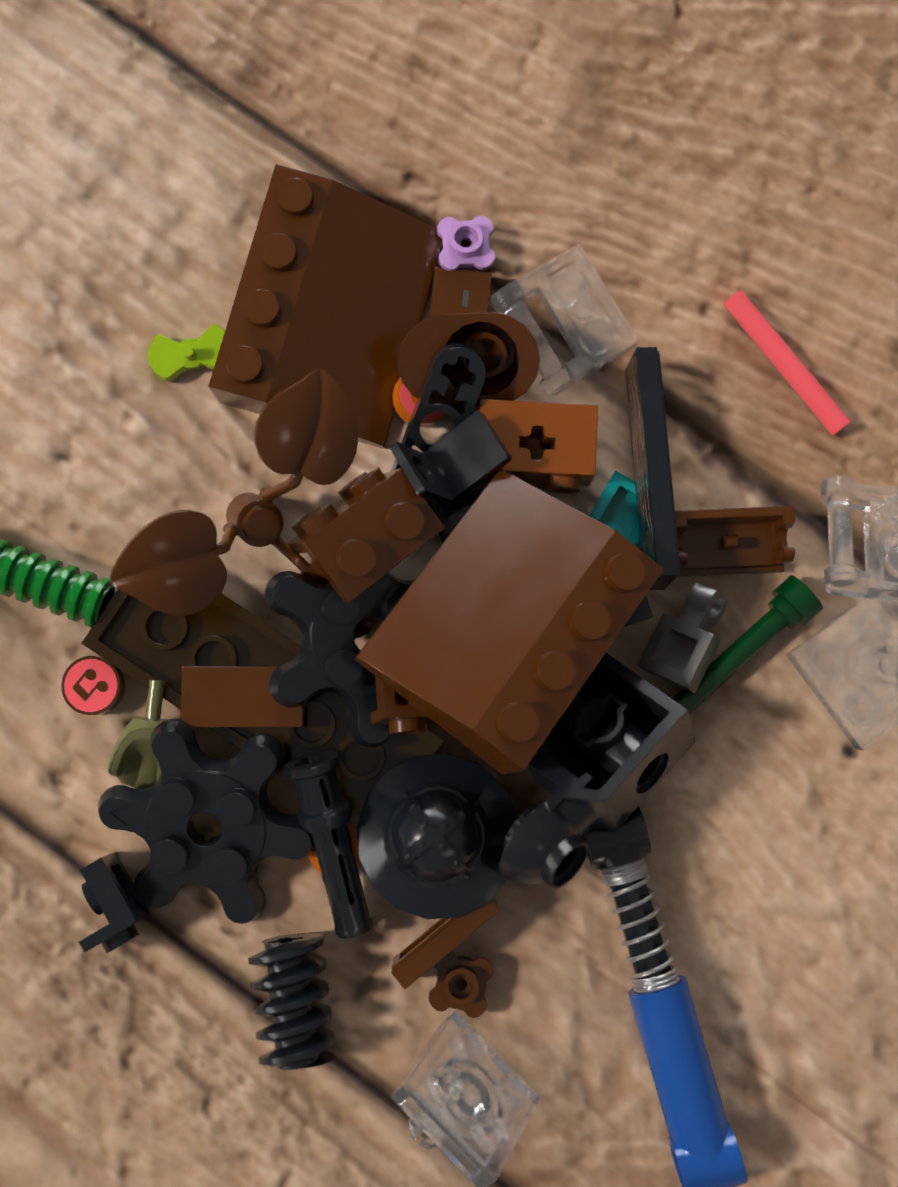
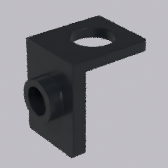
M475 411L423 453L399 442H395L389 447L416 493L423 498L447 507L454 505L512 460L511 455L485 414L480 411Z

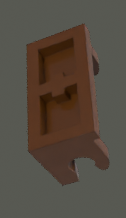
M794 506L675 511L681 573L677 577L782 573L785 571L784 565L794 560L795 548L788 547L787 544L788 528H792L795 523Z

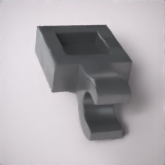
M696 582L688 594L679 619L664 613L662 614L637 666L645 672L695 694L721 642L719 638L708 632V630L720 621L728 601L718 597L719 592Z

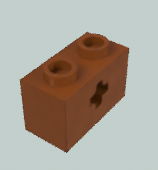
M480 399L479 411L485 414L512 457V460L501 468L502 470L524 482L545 483V491L551 493L580 492V485H590L596 472L598 405ZM530 438L540 439V447L545 449L541 460L531 459L530 450L525 448ZM495 472L492 476L486 479L487 484L491 481V479L497 472Z

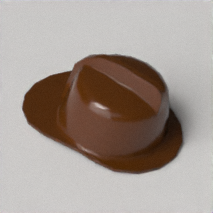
M495 312L442 314L423 319L408 331L399 346L397 366L402 383L413 397L417 399L431 360L441 347L450 343H463L472 347L482 359L486 370L485 382L476 406H479L480 399L514 401L525 394L537 377L540 362L537 342L526 325L510 315ZM459 356L455 365L444 364L442 371L447 373L449 377V385L445 396L433 390L430 398L445 399L456 407H462L464 401H455L453 393L460 379L470 380L473 376V373L466 366L467 358Z

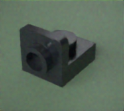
M116 852L101 857L80 869L86 881L82 884V891L87 903L97 915L104 913L109 924L79 941V944L85 953L101 943L106 953H109L139 935L134 923L149 915L150 912L138 902L134 891V883Z

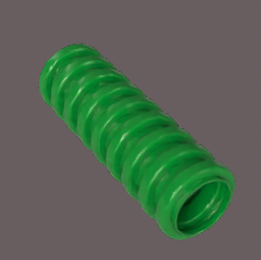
M4 539L0 540V594L10 597L15 593L16 600L27 603L32 599L34 607L45 609L50 606L51 613L59 616L67 612L69 620L78 622L83 618L85 626L92 628L115 594V587L109 578L104 577L97 581L95 573L86 571L81 575L79 567L70 564L64 568L63 562L58 559L52 558L47 562L44 554L34 552L30 555L28 548L19 545L13 549L11 542Z

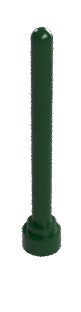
M790 575L772 591L774 598L768 603L770 610L709 664L695 694L682 689L672 699L686 708L690 715L785 627L793 629L799 623L805 626L823 610V606L817 596L801 580Z

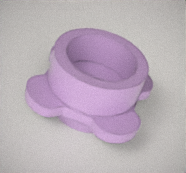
M476 216L471 221H457L453 217L442 219L437 225V234L442 239L443 250L438 256L440 266L447 271H456L457 269L477 271L490 268L495 261V253L489 246V236L493 233L492 222L485 216ZM462 240H469L471 245L463 247L460 243Z

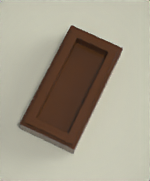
M182 666L181 720L190 727H304L305 704L296 708H287L278 704L272 698L269 691V679L277 667Z
M493 897L488 903L461 917L441 918L393 958L391 973L404 990L498 913L500 908L496 899Z

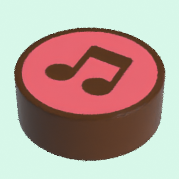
M86 656L77 659L66 669L62 678L61 690L64 700L74 711L85 715H101L110 712L120 703L125 691V680L121 670L104 658Z

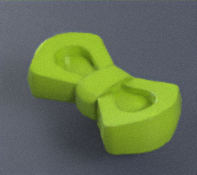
M213 324L197 340L195 338H187L182 340L181 343L164 335H156L148 350V362L151 370L164 382L173 381L187 370L192 371L202 367L213 370L225 330L219 325Z

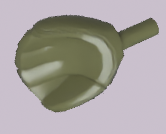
M150 680L145 717H134L118 738L109 758L108 773L116 776L121 784L134 787L135 789L152 787L158 782L161 775V768L152 751L150 739L155 727L166 720L161 719L165 681Z

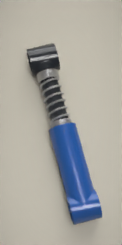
M638 806L617 831L591 828L582 840L589 845L587 858L591 868L600 869L599 871L602 872L601 876H603L602 880L605 881L603 885L611 888V893H608L607 897L613 898L616 906L611 913L618 914L621 924L616 929L623 930L625 940L622 941L621 945L627 946L630 955L625 961L628 963L632 962L634 973L630 976L633 988L629 990L628 995L669 1132L668 1141L682 1187H736L746 1184L748 1180L744 1162L733 1130L725 1115L687 979L685 976L678 975L677 968L670 965L674 956L666 952L665 949L669 939L661 936L660 931L664 928V923L656 918L660 907L652 904L651 899L655 895V891L648 888L646 884L650 879V875L648 874V866L645 865L646 861L644 859L647 854L651 853V845L645 821Z

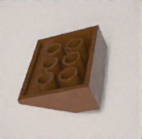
M276 164L208 386L219 403L260 414L267 402L277 393L301 380L313 369H322L338 383L352 406L358 429V442L384 449L395 412L392 400L393 389L400 378L397 366L399 346L408 331L421 322L434 278L435 267L438 264V256L443 247L442 239L437 234V227L335 180Z
M500 469L354 659L498 772L506 774L521 771L526 768L664 569L616 530Z

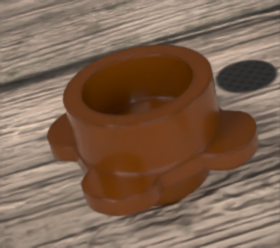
M451 951L435 964L438 975L436 986L429 992V1002L435 1010L440 1012L453 1008L463 1010L471 1018L479 1017L487 1009V1000L484 997L486 982L493 976L492 964L485 957H477L473 960L466 956H457L455 952ZM460 978L467 982V986L461 990L455 986L456 980Z

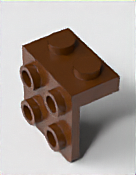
M378 467L368 474L367 472L362 473L340 489L338 494L343 501L337 506L333 507L331 503L322 509L319 506L297 521L291 527L297 536L287 544L298 553H308L342 600L350 602L445 529V526L427 501L416 493L402 468L383 474Z

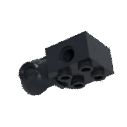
M606 652L528 763L534 781L550 796L543 803L526 809L510 827L505 837V846L499 863L500 876L521 885H535L545 882L553 889L560 888L568 883L577 874L587 858L589 845L582 838L591 828L617 831L696 742L688 710Z

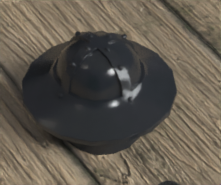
M448 753L415 756L388 770L367 794L357 823L359 860L372 887L396 909L425 919L461 917L488 903L507 881V879L500 876L499 863L505 846V837L510 827L518 818L517 812L503 784L480 764Z

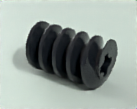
M297 933L263 940L261 943H264L265 950L248 958L249 965L267 968V975L253 981L251 989L268 992L270 999L255 1006L253 1011L256 1015L271 1017L273 1024L257 1031L256 1039L274 1042L275 1049L261 1055L258 1058L259 1064L283 1070L315 1067L333 1061L337 1057L325 1050L334 1044V1032L329 1028L321 1027L331 1019L332 1008L327 1004L317 1002L329 994V983L322 979L313 978L326 969L327 961L321 955L309 953L323 945L324 934Z

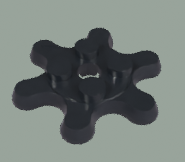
M283 571L272 576L265 588V601L276 614L293 620L300 628L302 635L301 649L298 654L289 662L279 665L271 674L269 691L272 698L282 706L296 708L304 705L311 697L320 692L331 691L338 693L345 699L349 707L350 718L348 727L350 735L355 742L363 747L374 748L388 741L391 736L389 725H371L370 713L378 709L375 675L354 659L361 651L354 641V629L360 621L366 618H373L381 624L415 579L405 581L396 578L388 572L352 601L344 602L329 582L315 584L306 580L299 573L292 571Z
M178 719L164 720L155 727L150 739L152 751L161 768L158 782L146 789H134L125 785H115L108 788L100 796L98 802L99 817L108 828L134 832L145 840L151 850L149 863L139 871L134 880L135 895L142 906L150 909L167 906L175 899L178 891L183 886L196 884L209 888L218 896L228 919L239 924L251 922L262 914L266 905L265 892L259 885L256 877L259 862L269 856L302 859L310 856L315 851L312 835L304 831L303 827H300L297 815L280 812L273 807L268 799V783L281 771L285 763L286 752L277 738L269 734H257L245 741L236 756L227 760H215L201 751L197 744L195 733L188 724ZM199 812L213 814L222 825V834L211 837L209 840H204V835L200 834L195 829L193 821H190L191 817Z

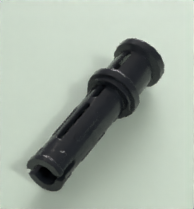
M323 750L294 758L284 767L287 777L294 779L302 808L297 814L300 827H303L304 831L311 833L322 880L335 924V934L339 938H354L371 930L373 921L369 915L359 869L346 824L351 819L353 810L350 801L342 796L336 767L340 764L337 751Z

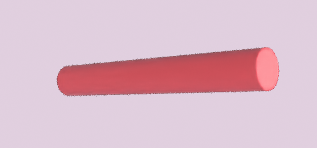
M742 290L736 292L723 304L832 436L851 422Z

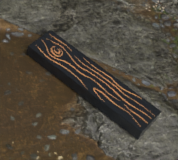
M636 347L625 369L640 545L641 551L664 569L649 591L665 590L681 573L660 352L657 351V347Z

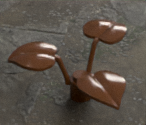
M315 368L301 380L277 393L264 406L258 416L254 429V444L258 455L270 470L279 474H291V476L270 489L262 488L259 494L249 492L236 496L227 508V524L223 526L224 535L219 543H217L215 524L204 513L194 510L168 512L148 523L124 547L110 574L112 584L119 590L135 597L159 612L180 616L197 613L210 606L224 589L227 570L219 555L225 554L230 550L235 536H238L245 543L254 547H264L271 544L301 571L299 574L306 580L315 584L329 582L313 560L309 564L280 537L283 529V516L278 507L272 502L273 499L297 488L303 476L319 485L333 484L348 471L353 463L358 445V429L352 406L338 383L326 371ZM366 618L360 621L354 629V639L368 634L374 627L376 620ZM291 620V621L293 622V624H294L297 628H299V627L297 626V624H296L293 620Z

